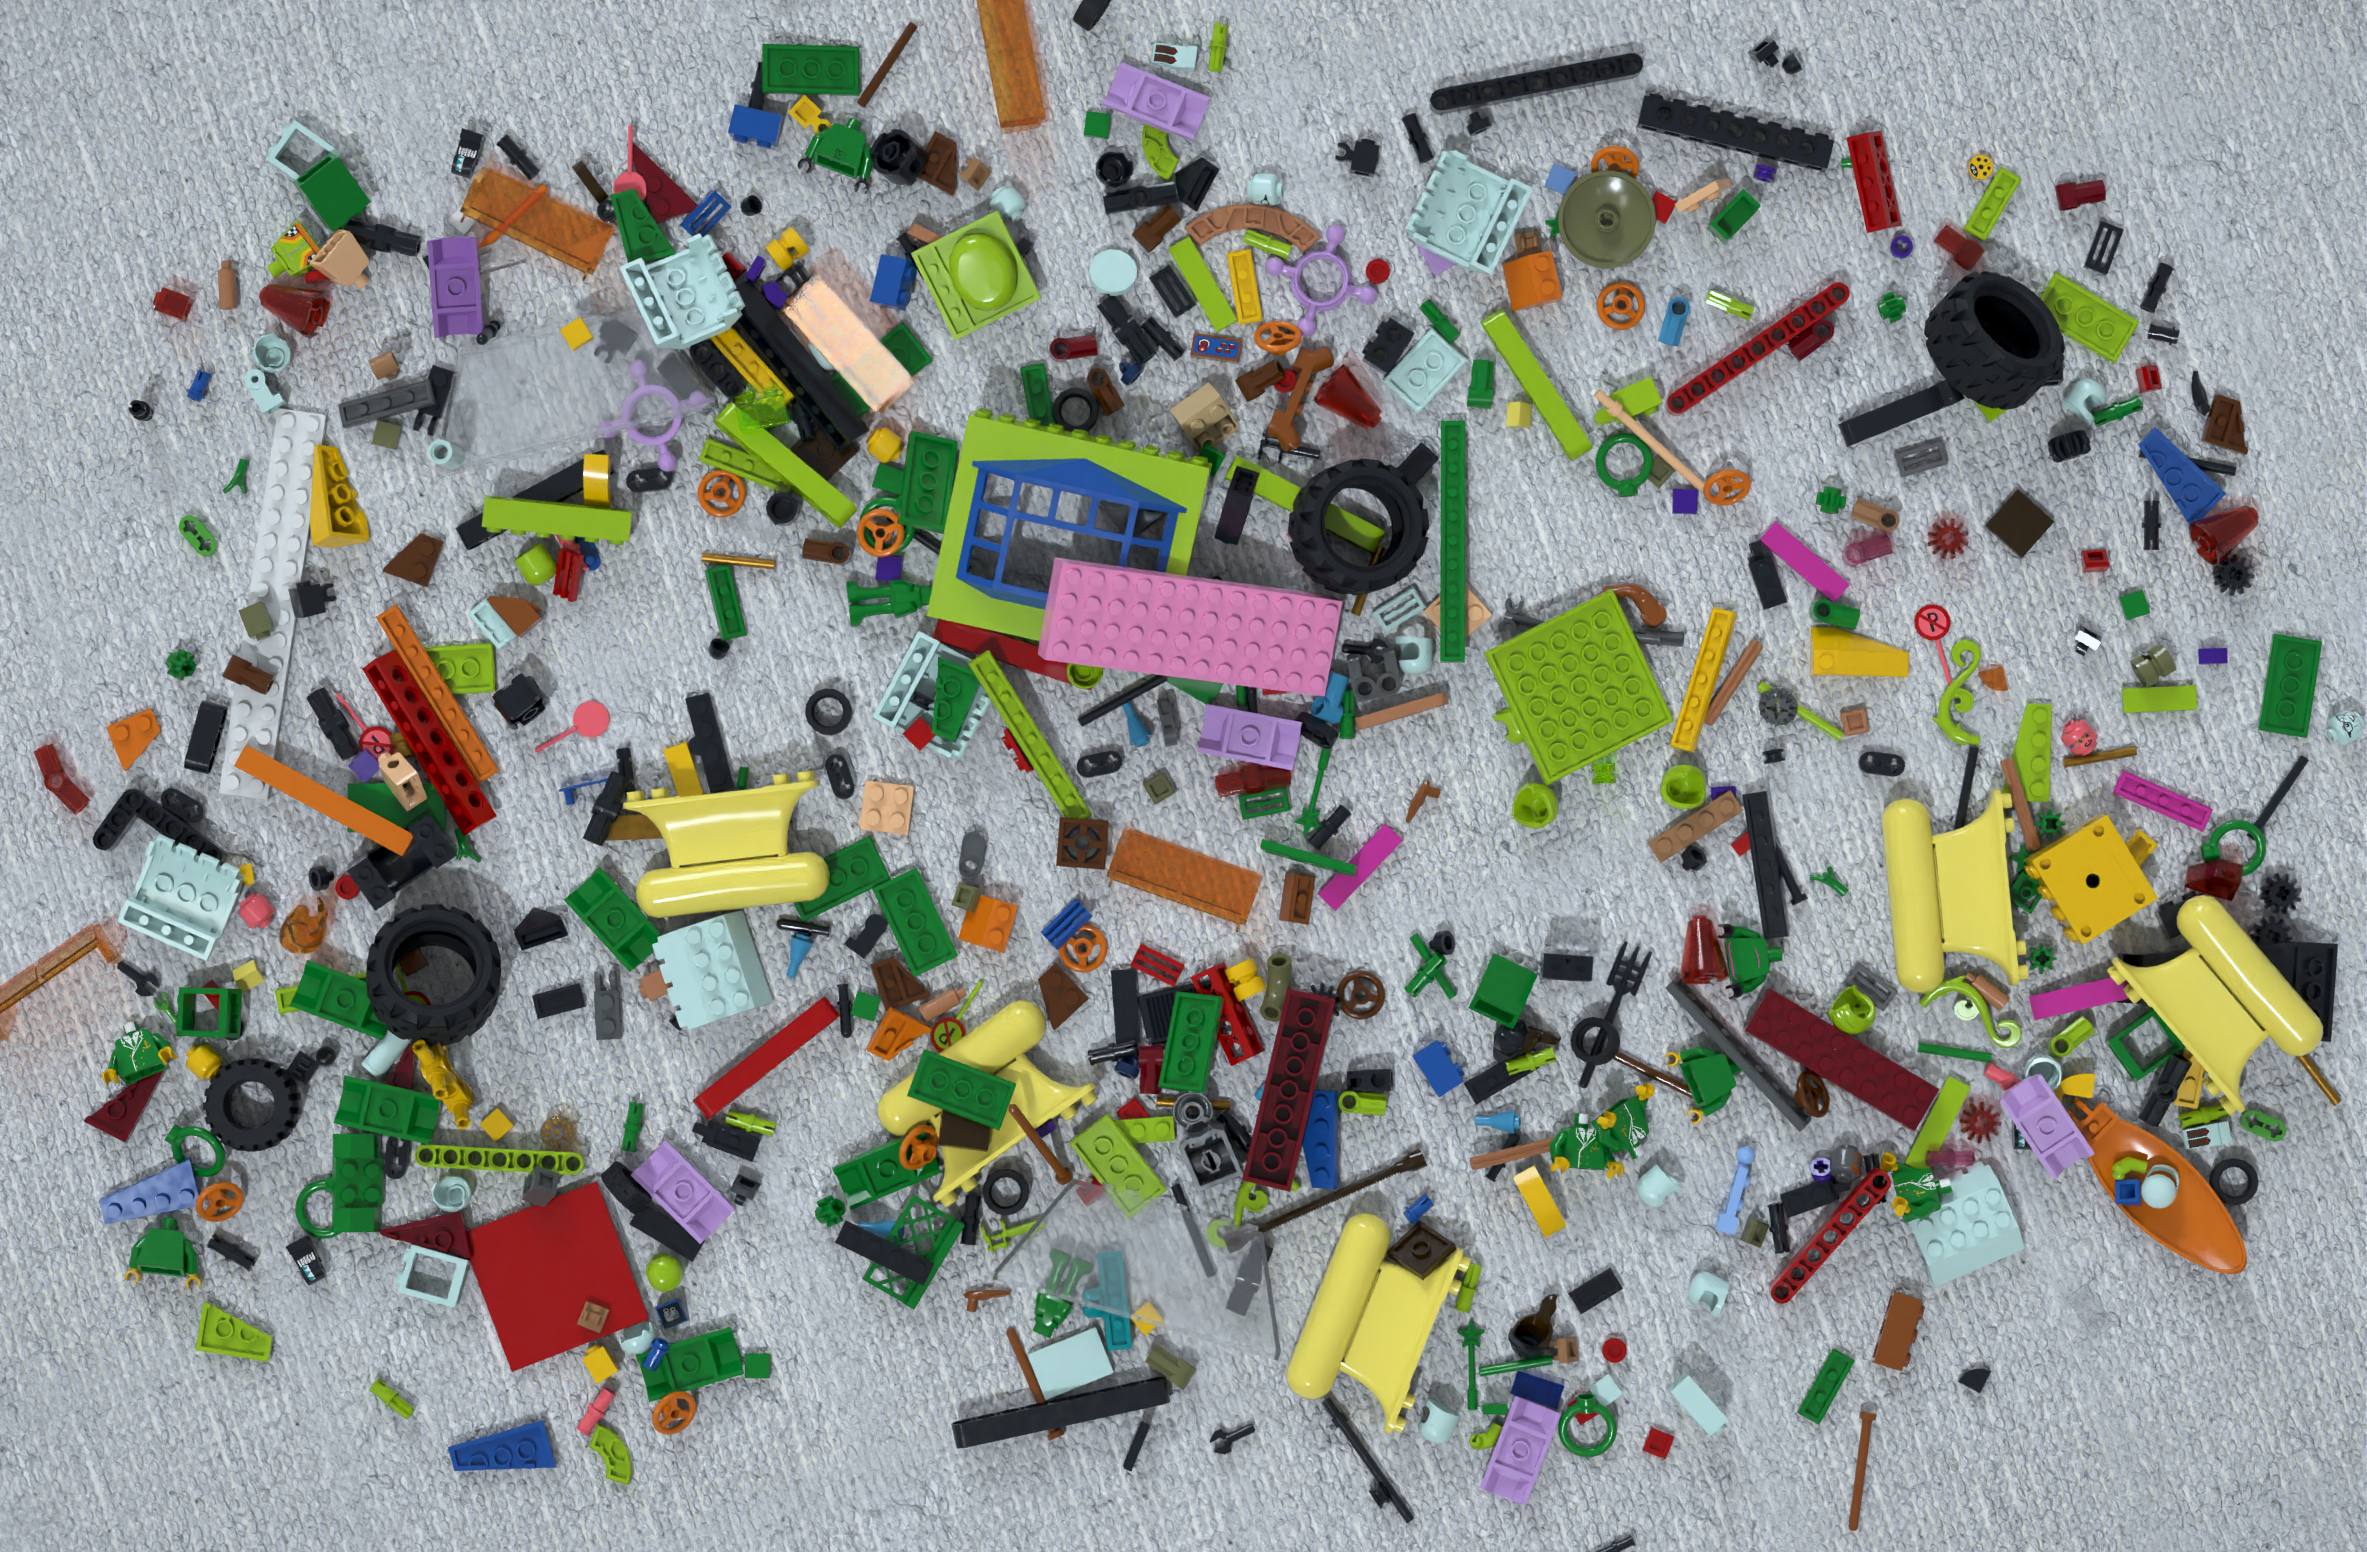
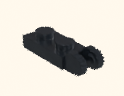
M432 365L428 380L432 381L437 404L417 410L418 414L413 426L414 431L421 429L426 414L433 416L427 429V435L433 436L435 434L439 420L443 417L456 378V372Z

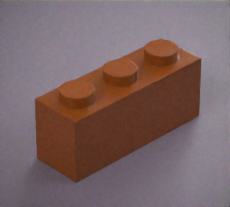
M1891 1291L1871 1362L1902 1371L1903 1367H1908L1911 1353H1908L1910 1343H1915L1918 1330L1915 1329L1917 1319H1922L1925 1306L1922 1305L1923 1300Z

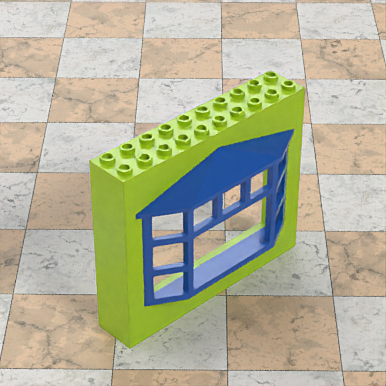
M978 408V410L972 411L968 415L927 616L1040 641L1048 592L1002 582L1015 519L1122 542L1123 545L1118 564L1121 567H1126L1130 545L1159 548L1155 571L1188 576L1213 463H1208V458L1194 455L1192 459L1186 458L1184 453L1179 451L1159 452L1160 448L1152 445H1146L1144 448L1136 447V442L1122 440L1120 443L1114 442L1112 437L1098 434L1096 437H1091L1084 430L1064 431V426L1050 424L1048 427L1041 426L1040 421L1026 418V421L1024 420L1023 422L1016 420V416L1012 414L1002 413V415L996 416L992 415V410ZM989 473L1014 480L1009 508L984 502L983 497ZM1022 483L1051 488L1053 490L1047 517L1017 510ZM1062 491L1087 496L1092 499L1085 526L1055 518ZM1100 500L1130 506L1125 534L1094 527ZM1139 508L1167 512L1161 540L1133 536ZM981 509L1007 517L1002 544L976 537ZM974 545L999 553L994 580L968 572Z

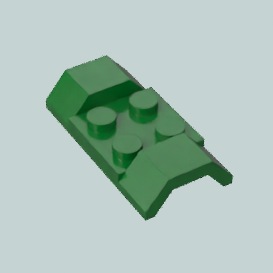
M601 867L577 890L564 899L629 972L639 966L654 952L652 944L657 943V937L662 936L659 930Z
M307 960L301 981L290 1006L383 1040L387 1032L386 1024L378 1021L370 1007L366 981Z
M344 1075L343 1091L339 1108L334 1118V1124L430 1145L435 1133L441 1099H436L431 1094Z
M333 1134L332 1232H379L381 1230V1207L383 1205L381 1134Z
M925 1133L916 1136L917 1140L924 1141L928 1139ZM899 1137L854 1156V1159L832 1167L842 1187L850 1210H853L942 1173L936 1156L930 1163L919 1169L908 1170L904 1168L899 1160V1150L905 1138L900 1139ZM911 1144L909 1145L906 1153V1158L908 1161L910 1160L911 1155L913 1153V1146Z
M731 1327L670 1344L668 1347L669 1352L664 1354L657 1371L651 1370L653 1366H651L650 1370L643 1366V1361L646 1359L649 1351L636 1354L645 1381L649 1402L662 1399L672 1392H685L744 1374L742 1360Z

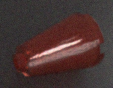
M269 284L263 287L259 294L261 305L308 338H313L318 334L314 331L318 326H324L329 314L330 301L326 300V297H329V295L323 291Z
M1342 364L1330 375L1332 378L1327 383H1323L1313 400L1318 406L1364 429L1374 428L1382 418L1380 416L1381 409L1349 367Z
M2243 505L2196 520L2189 525L2190 539L2192 543L2197 542L2200 548L2196 551L2206 562L2211 565L2219 564L2258 526L2259 515L2253 507Z
M1705 915L1693 916L1692 920L1688 921L1679 975L1680 981L1684 980L1685 984L1697 985L1710 984V980L1717 978V982L1727 980L1729 973L1712 920L1707 919Z

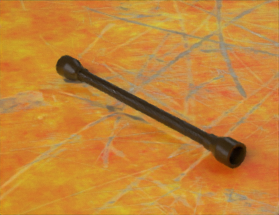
M1420 1148L1409 1152L1391 1168H1385V1170L1383 1169L1377 1172V1174L1374 1173V1175L1368 1176V1178L1365 1177V1179L1363 1178L1357 1181V1183L1354 1182V1184L1352 1183L1348 1187L1345 1186V1188L1336 1190L1334 1193L1331 1192L1328 1196L1325 1195V1197L1323 1196L1313 1202L1311 1201L1308 1205L1305 1204V1206L1302 1205V1207L1291 1210L1288 1214L1285 1213V1215L1282 1214V1216L1273 1218V1220L1271 1219L1265 1222V1224H1260L1259 1227L1232 1231L1222 1237L1231 1254L1242 1249L1249 1241L1262 1233L1264 1234L1267 1230H1273V1228L1284 1225L1287 1221H1293V1219L1295 1220L1299 1216L1302 1217V1215L1304 1216L1310 1213V1211L1313 1212V1210L1315 1211L1319 1207L1327 1206L1330 1202L1333 1203V1201L1335 1202L1339 1198L1347 1197L1350 1193H1356L1359 1189H1365V1187L1367 1188L1373 1185V1183L1376 1184L1379 1180H1385V1178L1387 1179L1393 1176V1174L1422 1169L1427 1166V1163Z

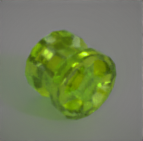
M1615 763L1592 764L1591 770L1594 772L1592 784L1616 783V778L1613 776Z

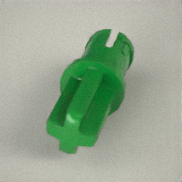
M1431 300L1425 301L1420 306L1421 312L1433 324L1432 328L1437 329L1449 344L1453 343L1461 335L1447 319L1448 315H1444Z
M1346 690L1341 702L1343 715L1340 719L1339 739H1355L1354 719L1357 717V714H1355V696L1352 690Z

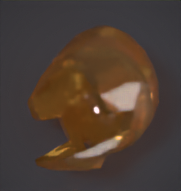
M317 897L318 916L310 917L307 906L297 905L285 918L279 932V942L285 950L297 955H307L316 951L325 941L328 932L326 923L328 912L320 897Z

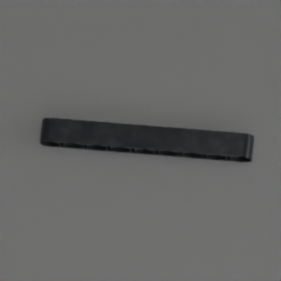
M1628 53L1442 88L1432 93L1429 106L1435 114L1442 115L1636 78L1643 68V60L1636 53ZM1627 61H1634L1637 63L1638 69L1636 71H1629L1625 63ZM1604 65H1609L1614 69V74L1606 76L1602 73L1601 68ZM1579 70H1587L1590 73V78L1588 80H1581L1577 72ZM1557 74H1562L1566 77V83L1558 85L1554 82L1553 77ZM1537 78L1542 82L1543 86L1540 89H1533L1529 81ZM1514 83L1518 86L1519 91L1515 94L1508 93L1506 85ZM1486 87L1492 88L1495 96L1486 98L1482 95V90ZM1467 92L1470 94L1471 100L1463 103L1458 99V94ZM1442 96L1447 100V105L1438 107L1435 105L1434 99Z
M1154 1377L955 1421L951 1426L956 1448L961 1449L1169 1403L1170 1397L1166 1378Z

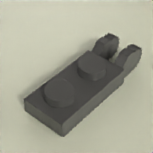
M615 970L610 971L609 982L611 990L602 991V975L600 971L594 972L596 1040L622 1039L619 990H617Z

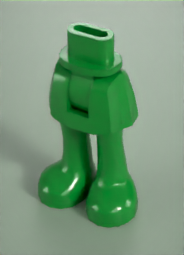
M891 580L890 585L882 587H860L854 581L846 582L848 603L890 597V602L849 605L851 627L859 626L864 618L874 615L894 614L895 618L907 616L918 609H922L921 606L929 605L931 596L930 586L919 587V584L907 581Z
M1055 1248L1051 1249L1049 1255L1053 1263L1049 1280L1044 1291L1038 1292L1036 1296L1034 1311L1036 1323L1032 1330L1048 1338H1051L1054 1328L1058 1329V1325H1061L1071 1313L1074 1306L1070 1301L1079 1280L1083 1275L1090 1274L1094 1268V1265L1090 1262L1074 1258L1060 1296L1055 1295L1061 1278L1072 1258L1070 1254Z

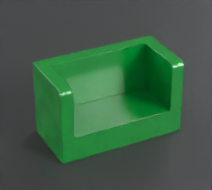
M1743 189L1709 224L1707 229L1725 245L1758 211L1761 205Z

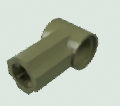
M1157 1344L1145 1361L1182 1390L1185 1389L1197 1371L1188 1362L1180 1357L1176 1358Z

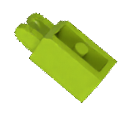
M1651 376L1616 391L1609 396L1613 401L1617 400L1623 406V410L1635 421H1637L1636 416L1643 413L1647 417L1658 412V407L1663 403ZM1606 407L1596 412L1593 419L1598 426H1604V424H1609L1615 421L1616 425L1622 423L1624 427L1626 426L1616 416L1612 417L1606 411Z

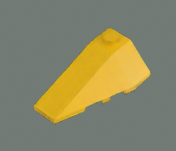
M314 446L310 529L313 546L337 548L370 541L364 510L360 511L355 500L358 496L355 489L351 490L346 478L348 472L337 447Z
M1811 627L1810 676L1909 677V653L1836 627Z

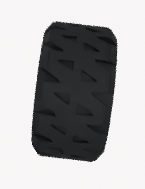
M1973 272L1964 276L1934 307L1925 322L1924 335L1928 338L1926 340V347L1936 368L1964 396L1992 409L2008 410L2024 405L2060 369L2064 360L2065 345L2063 335L2059 330V324L2049 308L2026 286L1996 272ZM1988 334H1989L1990 336H1992V337L2002 346V348H2001L1998 344H1996V343L1988 336Z
M1364 458L1348 460L1321 471L1312 477L1306 486L1300 489L1293 502V512L1289 514L1288 533L1292 538L1290 546L1296 561L1304 566L1302 570L1315 583L1324 585L1325 589L1338 594H1368L1396 584V582L1407 577L1417 566L1416 562L1423 556L1428 542V537L1425 536L1429 529L1427 508L1423 509V496L1413 482H1408L1405 473L1390 464L1384 465L1379 460ZM1354 488L1369 492L1381 501L1390 516L1392 525L1390 545L1384 556L1373 566H1358L1345 561L1333 550L1327 539L1325 531L1326 512L1332 499L1343 489Z
M426 904L421 906V910L412 907L396 914L394 921L386 922L375 935V941L369 948L367 958V996L370 999V1007L379 1022L386 1024V1029L402 1040L412 1039V1044L418 1040H424L428 1047H432L439 1042H442L441 1046L460 1042L466 1035L472 1036L483 1027L487 1018L492 1015L500 990L501 956L496 941H493L490 931L480 920L474 921L468 912L451 906V910H448L441 904ZM425 946H440L455 951L467 961L474 974V981L460 998L447 1004L427 1005L416 1002L406 996L397 986L393 977V971L398 962L409 952Z

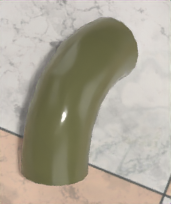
M1283 953L1274 954L1267 960L1268 982L1260 1013L1263 1018L1271 1022L1280 1021L1287 987H1292L1291 958Z

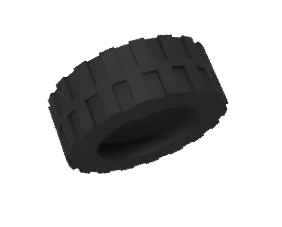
M615 1161L601 1174L602 1181L611 1194L633 1214H638L652 1202V1197L631 1176L632 1171L621 1162Z

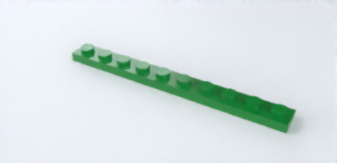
M1441 421L1440 663H1465V421Z

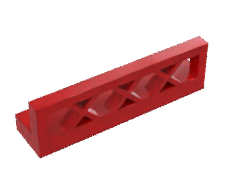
M1882 131L1867 132L1847 137L1866 232L1871 233L1902 226Z
M1222 962L1190 978L1198 994L1224 998L1217 1037L1230 1065L1233 1066L1265 1051L1243 1001L1239 1002L1233 991L1235 984L1229 982L1224 971L1227 969L1225 962ZM1208 975L1212 983L1211 989L1203 988L1199 978ZM1224 1020L1229 1022L1233 1028L1231 1035L1224 1033L1222 1029ZM1233 1044H1239L1245 1055L1236 1058L1232 1050Z

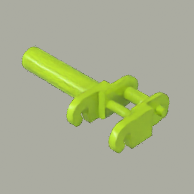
M1001 1218L1000 1222L1003 1232L994 1236H987L984 1225H980L985 1243L989 1242L990 1247L987 1249L992 1254H994V1250L1003 1247L1009 1250L1008 1245L1011 1244L1010 1241H1006V1237H1014L1044 1227L1042 1218L1006 1228L1004 1219ZM1003 1238L1004 1242L992 1245L991 1240Z

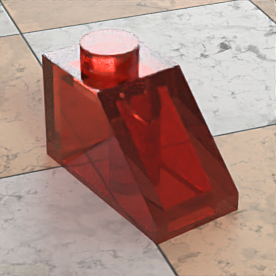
M2218 858L2190 866L2187 869L2185 887L2232 902L2241 884L2243 865Z

